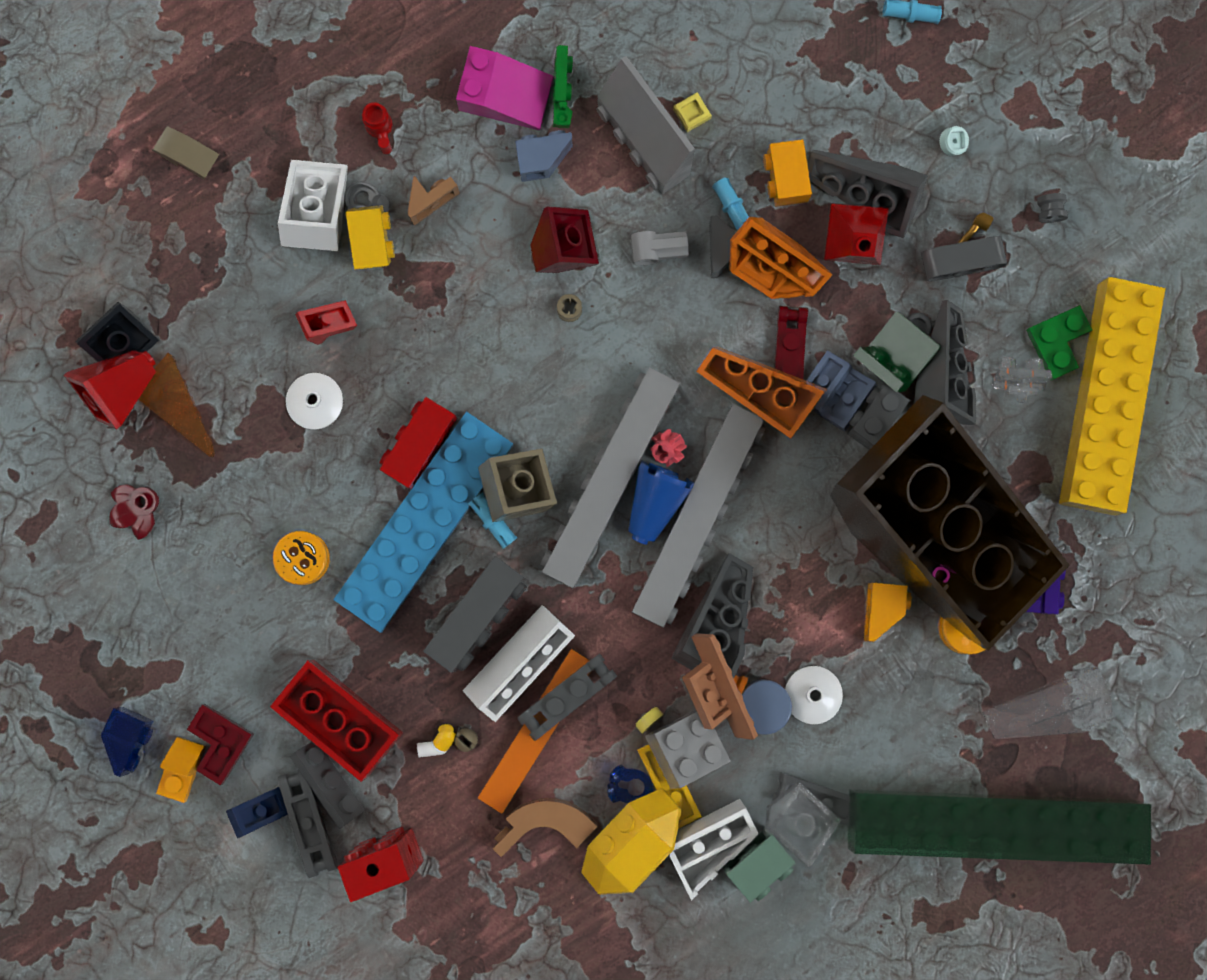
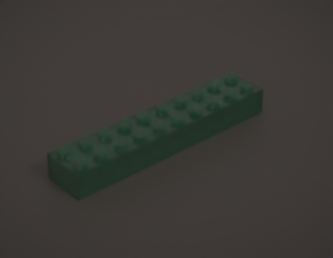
M849 789L848 849L854 854L1151 865V804L1142 801Z

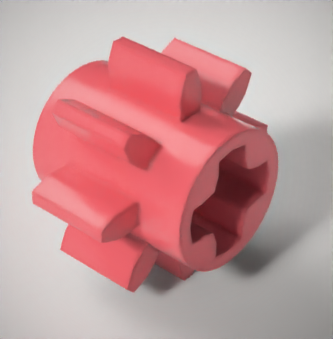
M667 429L663 433L659 432L652 437L653 442L656 444L650 447V450L656 462L665 463L666 467H669L674 462L678 463L685 457L682 451L687 448V445H685L681 434Z

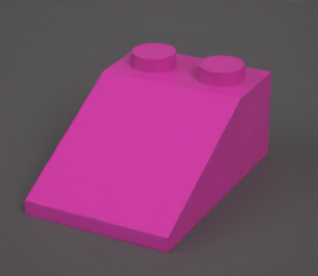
M470 46L456 97L458 109L462 112L540 130L554 76L498 52Z

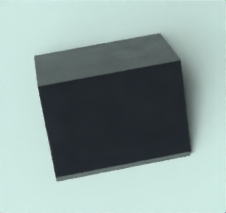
M117 302L75 342L97 362L134 350L141 353L148 351L159 339L130 309Z

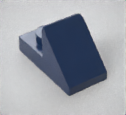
M279 787L226 811L237 838L288 815Z

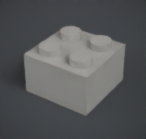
M697 710L645 735L670 789H680L731 762L715 728L712 730L704 729Z

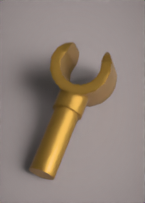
M986 213L977 215L970 229L958 243L969 241L978 228L987 231L994 218Z

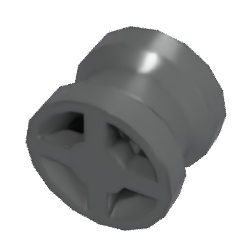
M1052 193L1037 198V204L1041 207V213L1038 215L1039 222L1055 223L1068 218V212L1064 209V204L1067 202L1066 194Z

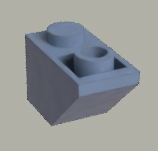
M558 130L550 132L549 136L537 137V135H526L521 137V140H516L521 181L550 178L573 147L572 133Z

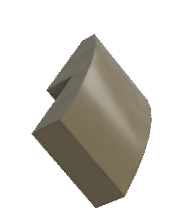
M168 126L152 149L153 152L176 166L178 164L203 180L219 156L218 153L200 142Z

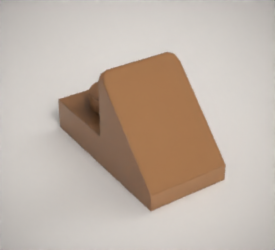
M415 176L413 177L408 216L414 226L460 194L458 186L451 176L446 180L440 179L435 182L428 193Z

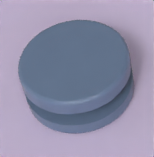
M765 679L754 680L745 686L742 692L743 702L750 717L753 719L756 732L767 735L781 730L789 721L792 711L791 699L787 691L780 684Z

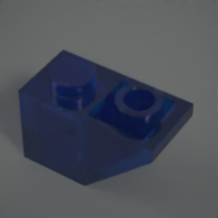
M124 707L113 708L101 733L114 775L118 777L135 771L141 758L138 756L142 745L145 746L149 742L153 733V729H151L153 720Z

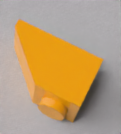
M868 583L864 641H876L906 615V610H910L912 600L911 593L907 592L908 586Z

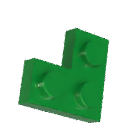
M1080 305L1026 330L1050 381L1080 368L1067 343L1092 331Z

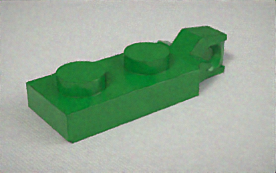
M558 45L556 47L554 59L553 127L569 128L573 113L566 102L571 101L572 84L567 83V73H572L573 56H568V46Z

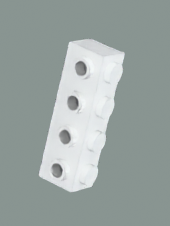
M541 605L464 688L463 692L480 711L496 722L575 635L548 609Z

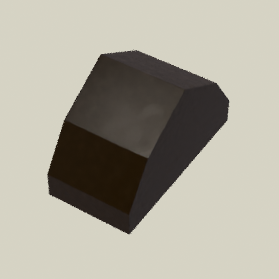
M924 395L835 485L830 495L849 531L902 583L908 586L917 597L969 640L987 651L995 645L1070 566L946 405ZM937 567L947 569L950 573L949 580L946 583L943 582L947 578V574L943 570H938L935 577L932 576L934 569Z

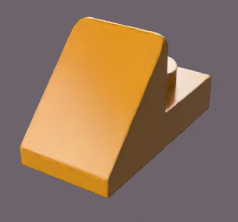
M177 737L160 765V768L164 769L156 794L182 803L187 802L205 745Z

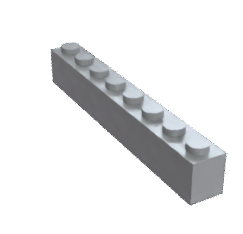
M650 367L646 374L642 372L639 374L633 386L638 389L633 399L629 397L626 399L620 413L624 414L620 424L614 423L607 436L611 440L607 449L601 448L594 460V463L598 465L594 474L588 473L580 487L585 490L580 500L574 499L567 512L571 518L566 526L560 525L554 536V540L558 542L553 552L547 550L540 563L544 567L542 573L574 589L680 385L679 382Z
M735 404L731 406L632 613L664 628L666 623L672 624L678 612L674 605L678 597L684 599L691 584L686 580L691 571L697 572L703 560L699 553L703 545L709 547L716 533L711 528L716 519L722 520L728 508L724 501L728 493L734 495L741 481L736 476L741 467L747 468L753 456V453L749 452L753 441L759 443L766 429L761 426L764 420L758 415Z

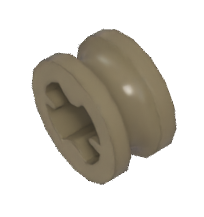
M566 294L558 300L557 313L559 317L566 322H574L579 319L582 314V302L576 295ZM569 302V305H571V302H574L576 304L574 306L575 313L570 314V311H568V314H565L563 312L565 310L564 303Z

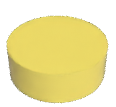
M654 707L636 723V728L643 734L664 714L658 707Z

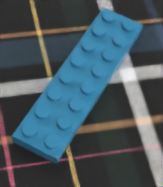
M466 411L333 600L382 633L471 507L468 503L471 500L474 501V498L483 490L478 467L488 458L507 455L514 444Z

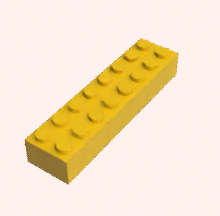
M1113 277L1106 278L1097 286L1090 325L1092 331L1089 332L1059 505L1113 516L1127 513L1166 288Z

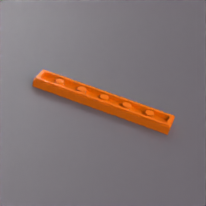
M571 649L541 698L590 660ZM541 711L534 715L540 725L547 721ZM524 724L478 796V799L502 814L558 724L536 741L529 735L531 732Z

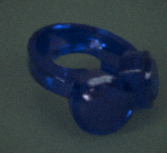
M621 764L610 773L607 794L612 803L622 801L628 804L653 792L652 780L646 773L638 769H626ZM632 779H640L644 783V791L641 795L633 796L628 792V789L619 788L618 783L620 781L630 782Z

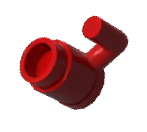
M375 102L369 103L364 107L362 113L365 129L369 135L377 138L382 153L390 154L392 146L388 134L393 127L392 119L384 106Z

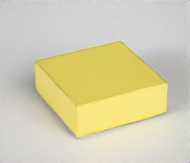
M698 92L673 106V110L686 132L707 122L712 117Z

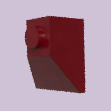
M545 207L530 245L535 271L538 273H560L598 265L599 261L589 211L584 209Z

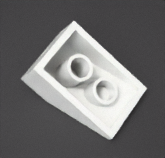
M291 160L278 219L281 246L338 251L343 223L347 165Z

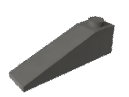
M818 150L811 151L808 163L811 182L832 197L837 196L848 205L888 208L885 232L901 238L905 237L921 201L928 175L902 166Z

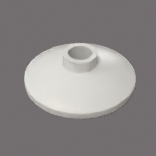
M309 373L297 378L291 384L286 395V408L290 417L298 425L307 429L316 430L331 425L338 418L343 407V395L338 384L329 376L320 373ZM316 395L317 402L312 405L309 404V396Z
M807 666L797 670L789 678L785 687L791 699V714L804 723L821 724L827 722L836 715L842 704L843 692L839 680L832 672L823 667ZM813 690H818L820 693V698L817 701H812L810 698V693Z

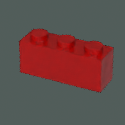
M427 397L424 398L423 402L418 401L414 405L410 413L413 417L409 424L401 426L395 436V440H397L392 450L387 449L379 462L382 465L379 469L380 471L410 490L425 471L458 419L455 414Z

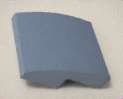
M828 350L806 380L827 389L812 411L844 432L849 427V422L858 410H861L866 402L865 400L877 386L875 381L856 371L850 363Z

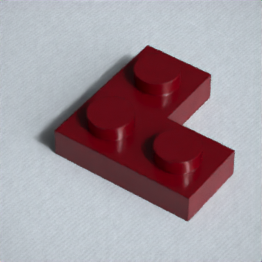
M202 704L187 728L189 732L211 744L196 771L220 786L223 785L254 733L208 705Z

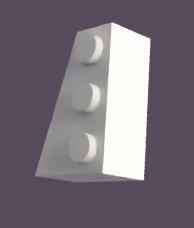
M741 799L677 831L675 848L669 856L691 901L710 879L713 880L718 875V871L730 859L733 860L758 835L757 829Z

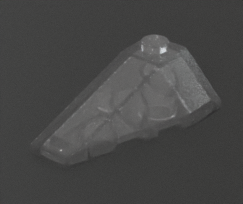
M1086 667L983 712L994 739L1084 733L1113 721L1111 694L1099 668Z

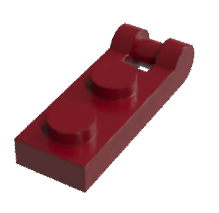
M779 306L774 368L803 379L808 308L799 307L798 310L788 309V306ZM787 320L797 321V328H786Z

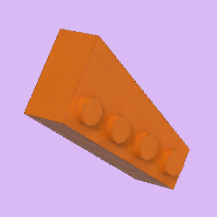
M718 346L711 349L696 371L790 439L796 434L827 391L826 388Z

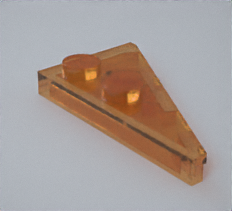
M167 353L155 367L156 373L141 394L139 400L209 457L213 458L216 454L213 442L204 428L201 415L193 397L188 392V386L180 374L175 357Z

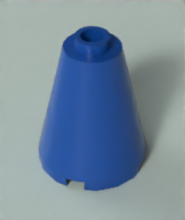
M642 461L638 469L628 529L633 534L632 539L645 545L649 541L655 542L691 492L694 482L688 478L682 481L678 479V473L650 462L647 465L645 461Z

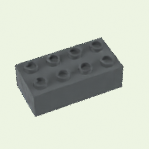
M495 556L423 652L451 673L465 670L474 659L471 652L476 646L482 647L492 635L488 630L493 623L500 624L508 614L509 609L506 606L513 598L517 601L526 590L527 586L523 584L526 578Z

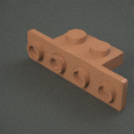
M696 633L692 636V640L702 662L683 676L682 679L704 729L712 730L727 718L735 737L754 740L758 734L755 730L753 719L746 709L743 696L736 686L731 668L727 665L719 641L713 634Z

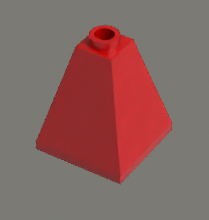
M831 203L824 260L881 265L888 208Z
M134 350L68 371L63 376L95 419L117 430L122 426L156 373L153 368L156 363L147 351L141 353Z

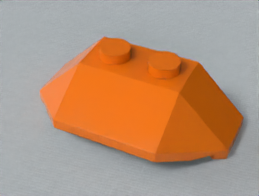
M749 217L730 239L729 270L731 273L771 299L793 298L803 295L805 297H812L832 276L831 272L801 244L763 218Z

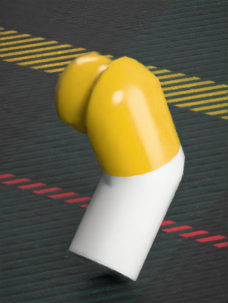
M443 724L438 728L439 733L433 741L417 743L418 757L445 754L455 741L456 734L454 733L453 726Z

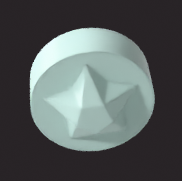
M954 126L942 132L940 147L946 155H960L968 148L969 137L962 127Z

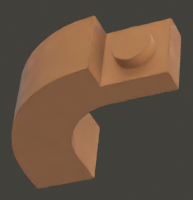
M556 798L532 800L518 806L507 815L505 819L513 827L509 829L505 826L494 837L497 843L494 845L493 850L502 857L521 836L529 830L538 827H548L559 831L578 848L598 827V823L583 809L571 802Z

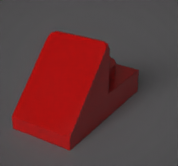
M346 300L299 311L295 314L306 339L317 345L322 344L329 336L351 331L357 326Z

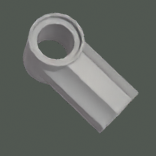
M642 231L631 235L634 265H651L659 262V260L686 258L689 256L686 231L656 234L653 231Z

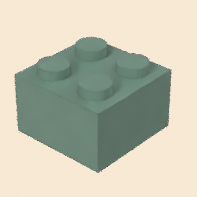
M765 827L733 860L730 859L723 866V869L730 880L751 903L754 899L757 901L763 899L771 891L769 886L777 879L782 881L793 872L792 866L796 862Z

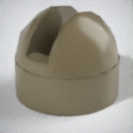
M470 728L459 730L455 735V746L463 752L473 750L478 743L477 733ZM461 734L473 743L470 747L458 738Z

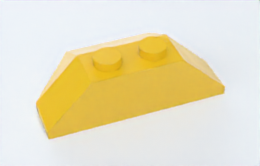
M662 788L629 802L587 847L581 873L595 891L600 895L633 893L674 850L681 808Z

